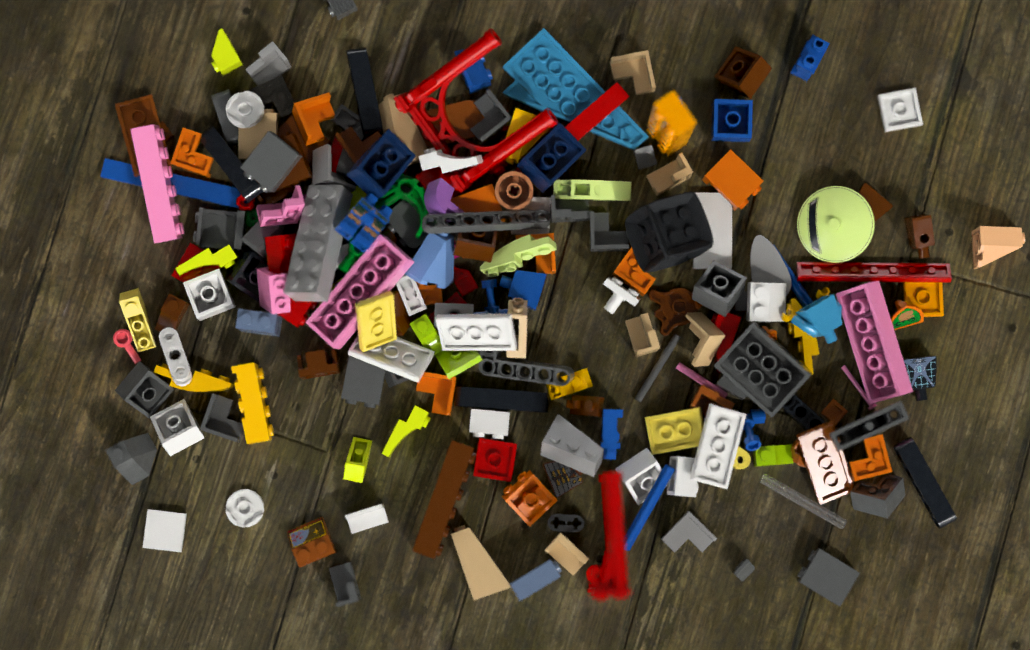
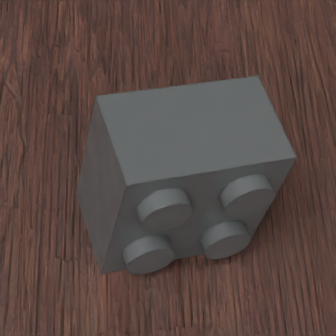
M713 260L694 285L692 300L726 317L743 294L747 277Z

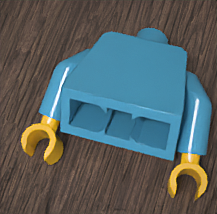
M824 287L822 291L818 289L816 293L817 300L797 311V315H793L794 311L792 308H787L785 312L789 315L782 312L781 319L784 322L791 321L792 324L813 338L824 336L827 344H830L838 339L834 329L842 325V305L835 299L834 294L829 295L830 289Z

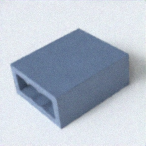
M238 309L236 329L246 333L280 337L282 317L278 314Z
M549 559L512 581L510 585L521 601L561 577L559 572L562 570L556 560L552 562Z

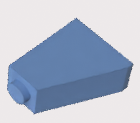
M450 233L428 234L412 259L415 262L405 275L423 285L435 283L437 288L442 289L450 286L454 281V236Z

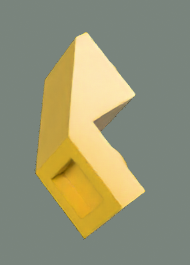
M587 368L574 372V379L564 386L546 384L551 400L593 387ZM561 376V378L567 380L568 376Z

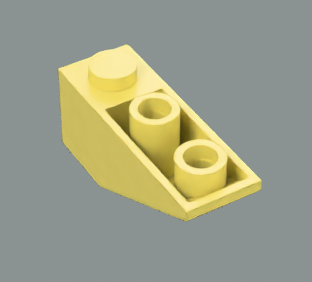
M139 288L120 293L119 303L137 351L142 352L155 348V339Z

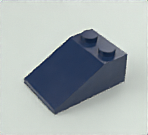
M559 123L517 164V167L544 193L586 149Z
M388 129L360 157L347 175L367 195L372 193L379 199L389 191L416 155Z

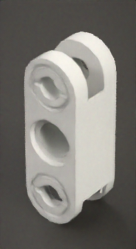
M165 328L160 332L159 340L172 379L178 386H186L191 382L192 374L179 335L175 329ZM174 354L180 355L178 359H171Z

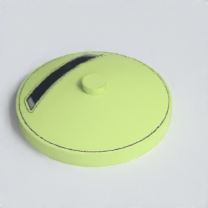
M830 186L814 192L803 203L798 215L797 230L803 246L810 254L822 261L840 263L856 258L868 247L875 230V218L871 206L861 194L847 187Z

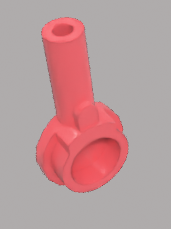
M126 329L117 330L113 336L114 343L118 347L125 348L135 364L142 361L131 344L133 338L130 331Z

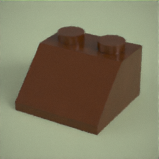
M735 47L714 77L737 94L751 99L772 68L762 56Z
M483 219V220H482V221H483L484 223H486V224H491V223H492V222H491L490 220H488V219ZM464 220V223L468 225L473 224L470 220ZM498 231L457 233L453 255L491 263Z

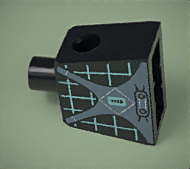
M937 357L904 359L912 390H915L916 401L928 400L926 389L936 386Z

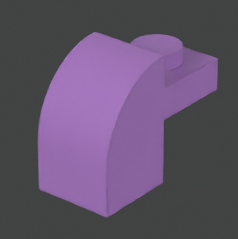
M442 178L428 183L424 195V203L428 213H464L463 210L450 201L455 188Z

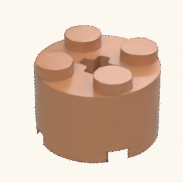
M510 171L498 179L495 186V196L499 204L506 210H523L533 199V185L525 174ZM511 187H514L515 189L519 188L517 196H514V194H509L511 192Z

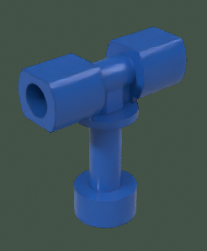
M497 279L481 281L482 288H486L488 307H484L485 311L473 312V314H508V309H500L499 306L495 305L494 287H497Z
M761 408L751 409L745 418L743 430H745L747 437L744 443L749 451L757 450L761 446L759 436L754 435L752 429L755 424L765 423V411Z

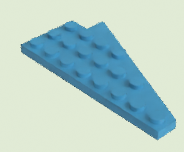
M544 28L503 66V69L514 80L503 91L504 96L540 111L549 108L556 118L568 123L605 93L596 81ZM620 106L589 131L631 150L637 149L649 137Z

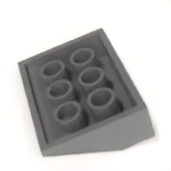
M755 321L714 365L771 418L812 375V372Z

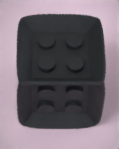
M684 192L653 201L635 210L625 220L631 247L643 272H654L679 265L700 256L713 246L712 231L703 206L695 192Z

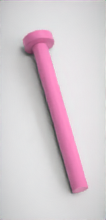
M845 365L842 366V370L869 405L868 410L875 408L877 404H869L864 390Z

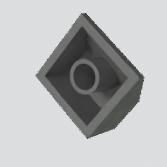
M140 361L115 389L116 393L124 401L149 419L174 390L166 381Z

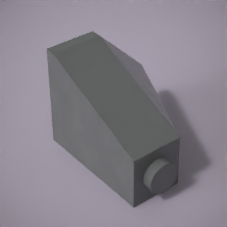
M258 221L241 240L267 261L265 237L286 235L288 224L260 227Z
M149 433L123 440L105 451L114 467L131 485H134L150 476L157 448Z

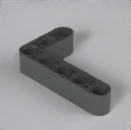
M480 351L479 354L482 358L478 365L479 371L486 376L558 386L570 383L575 376L573 369L569 366L501 357L502 351ZM487 361L492 363V370H489L486 367ZM505 364L511 366V373L505 370ZM524 366L529 368L530 375H526L523 372ZM542 369H546L548 371V378L542 375ZM561 371L567 374V380H563L560 377Z

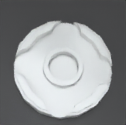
M251 91L238 92L228 100L226 114L234 126L250 128L261 121L264 115V105L256 93Z
M240 489L228 498L226 515L234 525L251 527L262 519L264 502L255 491Z

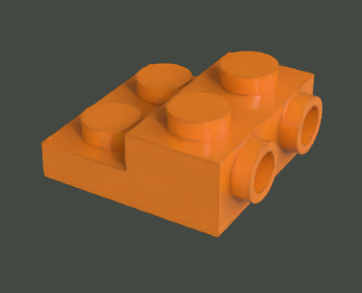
M529 470L528 472H522L517 477L518 481L513 486L508 485L503 490L504 494L501 497L530 527L558 500Z

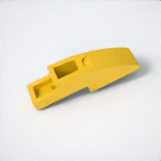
M793 298L789 300V304H786V309L792 308L794 311L793 315H797L796 312L802 309V306ZM788 323V333L792 334V338H800V341H797L798 353H801L802 360L799 361L813 375L812 356L819 355L817 338H813L794 324Z
M162 364V367L156 365L154 373L171 378L169 386L185 391L217 392L231 389L234 384L230 383V378L219 375V378L211 376L212 372L201 369L200 372L195 371L188 385L178 386L172 379L168 365Z

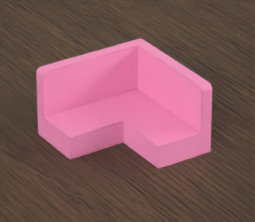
M300 185L295 186L291 199H284L283 203L256 206L260 227L298 223L305 205Z

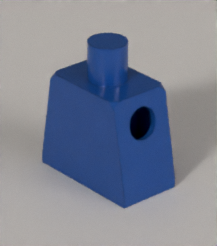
M516 270L513 278L502 275L499 286L510 289L508 298L528 300V308L536 311L547 274Z

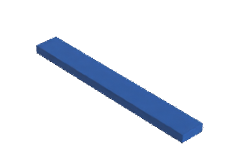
M105 158L101 178L142 187L141 177L134 176L131 164ZM173 174V177L170 178L171 184L175 185L177 195L239 209L236 200L241 193L237 188Z

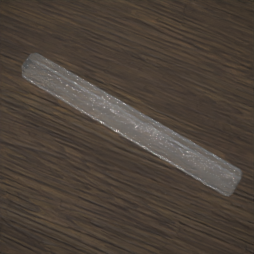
M767 474L762 475L760 483L836 527L840 529L845 527L846 519Z

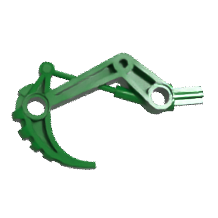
M401 174L389 191L379 198L373 206L380 210L383 205L389 207L400 199L412 205L420 219V227L415 235L419 239L423 232V218L429 214L424 203L425 188L418 186L419 180L417 178ZM408 186L410 191L403 192L400 187ZM362 226L359 227L349 240V248L347 249L349 253L338 266L346 274L364 254L357 252L354 249L355 246L350 243Z

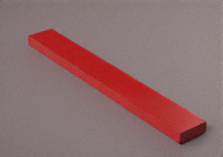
M616 82L565 128L579 141L630 96ZM511 187L510 193L514 194L515 196L519 191V188L515 189L514 187Z
M796 263L797 281L951 283L952 280L950 263Z

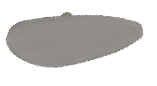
M757 235L753 240L750 252L752 282L786 283L787 296L792 284L788 269L775 246L764 236Z

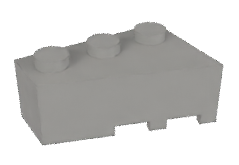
M558 414L542 441L541 456L594 477L602 463L604 449Z

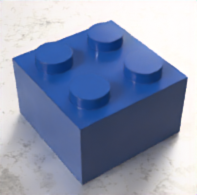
M714 99L712 103L711 141L750 142L752 139L753 100Z

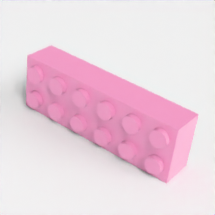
M154 124L132 128L131 134L154 243L183 238L182 234L185 233L183 223H179L178 215H181L179 204H175L174 199L177 196L175 185L171 184L170 179L173 177L171 166H167L166 159H169L167 147L164 148L162 141L165 140L163 128L160 129L159 125Z
M380 234L333 289L328 302H322L305 323L332 348L341 349L358 329L355 303L390 291L415 261L387 236Z
M874 281L836 293L837 300L842 305V317L869 404L913 392L880 282Z

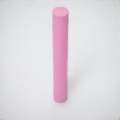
M681 362L677 365V370L700 385H704L719 393V396L726 398L728 395L727 392Z

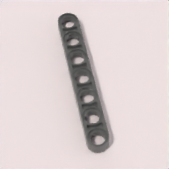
M543 209L428 214L423 218L422 229L429 234L544 229L549 226L552 217L548 211ZM524 217L528 219V222H522L519 218ZM538 217H544L547 221H540ZM506 218L510 223H504L501 219ZM483 219H488V220H490L492 223H491V224H486V223H484L482 220H483ZM464 220H470L473 224L468 225L464 223ZM445 221H452L454 225H447ZM426 222H434L435 226H428Z

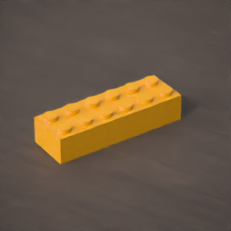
M673 90L654 103L646 131L652 139L655 138L659 143L657 147L663 155L666 153L669 157L688 143L697 122Z

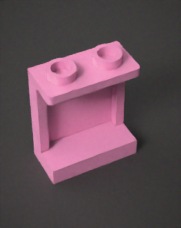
M268 267L256 268L260 306L271 314L290 312V297L283 293L287 274H274L268 270Z

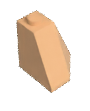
M979 226L972 231L973 269H978L1023 247L1025 233H1022V228Z

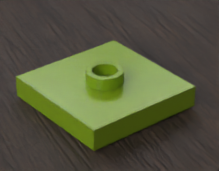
M441 351L435 355L448 379L482 361L477 351Z

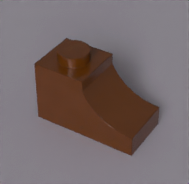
M169 294L160 310V317L154 329L159 332L169 327L177 330L190 304Z

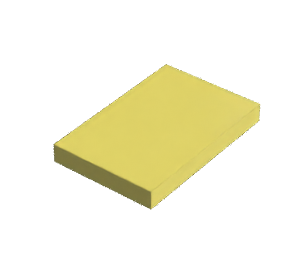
M391 291L355 303L359 348L362 352L397 340L394 295Z
M701 407L645 417L651 454L656 455L698 447L704 425Z

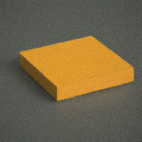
M903 282V299L907 304L919 307L923 311L924 317L944 316L942 282Z

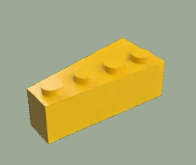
M256 363L232 366V373L237 374L234 384L237 393L241 396L238 404L241 413L244 414L242 423L246 443L255 444L271 441V436H274V429L272 424L269 425L268 417H271L269 405L266 406L265 398H268L266 386L263 387L261 380L264 379L263 368H259V365Z

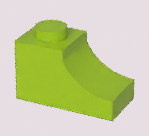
M426 314L410 323L423 347L435 351L434 356L442 351L440 337Z
M792 444L761 446L759 449L754 450V467L793 464L794 462L791 458Z

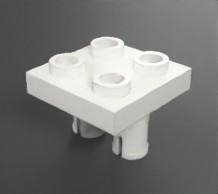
M615 276L613 278L608 277L603 283L613 293L604 306V309L612 314L622 301L626 300L633 306H636L641 299L638 297L639 293L631 287L626 289L622 286L624 282Z

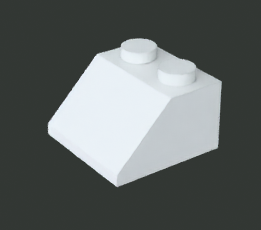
M220 269L183 282L196 318L200 321L236 307Z
M748 282L746 320L784 322L781 319L782 312L786 313V283Z
M185 399L150 416L161 444L170 456L204 439L199 424Z
M648 448L615 468L616 472H622V482L638 505L645 501L662 470Z

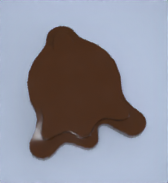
M674 288L667 292H659L657 290L649 292V299L660 306L659 309L655 310L654 316L661 321L660 333L663 336H668L677 326H684L690 323L685 315L698 312L699 308L703 306L692 300L693 292L684 288Z

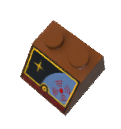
M323 516L287 531L291 549L299 568L337 552Z

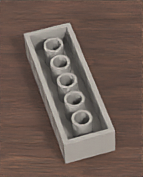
M342 185L308 186L283 291L294 301L328 302L343 239V236L335 231V228L349 213L353 196Z

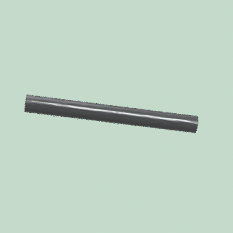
M673 335L634 398L640 403L642 402L679 342L680 336Z

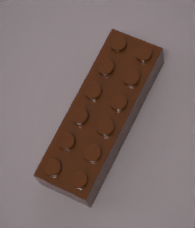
M451 441L414 544L413 552L435 559L436 556H441L444 548L441 542L443 537L447 538L451 528L448 526L449 520L454 519L457 508L454 507L456 500L460 501L464 492L461 489L462 483H467L470 471H467L469 464L474 463L477 455L474 453L475 449L473 447Z

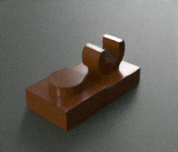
M572 395V400L566 401V407L570 408V414L602 417L604 398Z

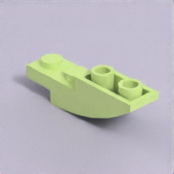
M556 180L554 182L553 195H555V199L631 201L632 182Z
M530 234L521 237L493 254L491 263L484 262L480 266V271L488 277H496L504 272H513L517 268L523 267L522 260H530L534 256L547 255L551 251L557 250L556 242L549 236L537 240Z

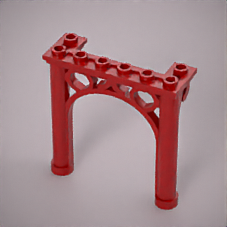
M492 28L484 32V36L409 92H404L393 98L394 104L400 112L404 114L410 112L412 121L420 126L423 130L422 135L433 144L435 151L442 149V153L458 157L459 147L470 149L471 156H476V151L488 152L482 156V163L469 166L466 169L450 171L454 174L449 177L452 180L451 185L456 191L459 190L460 193L471 187V183L546 129L558 124L554 113L549 108H546L503 141L491 146L473 144L461 137L453 128L445 109V96L448 86L458 75L502 44L500 37ZM441 87L439 99L429 97L430 94ZM428 101L438 105L439 112L436 117L429 115L426 111L425 105ZM441 118L442 121L439 122L441 130L439 133L431 121ZM444 139H449L453 143L456 141L459 143L451 150Z
M622 472L602 473L598 475V480L601 482L606 550H604L601 568L594 564L586 571V577L591 583L588 584L587 593H590V597H595V601L607 600V596H613L615 599H626L627 595L632 594V591L628 585L621 492Z

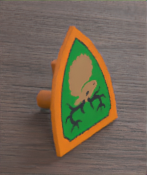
M902 300L894 302L897 308V312L891 317L894 330L924 322V313L919 307L909 305Z

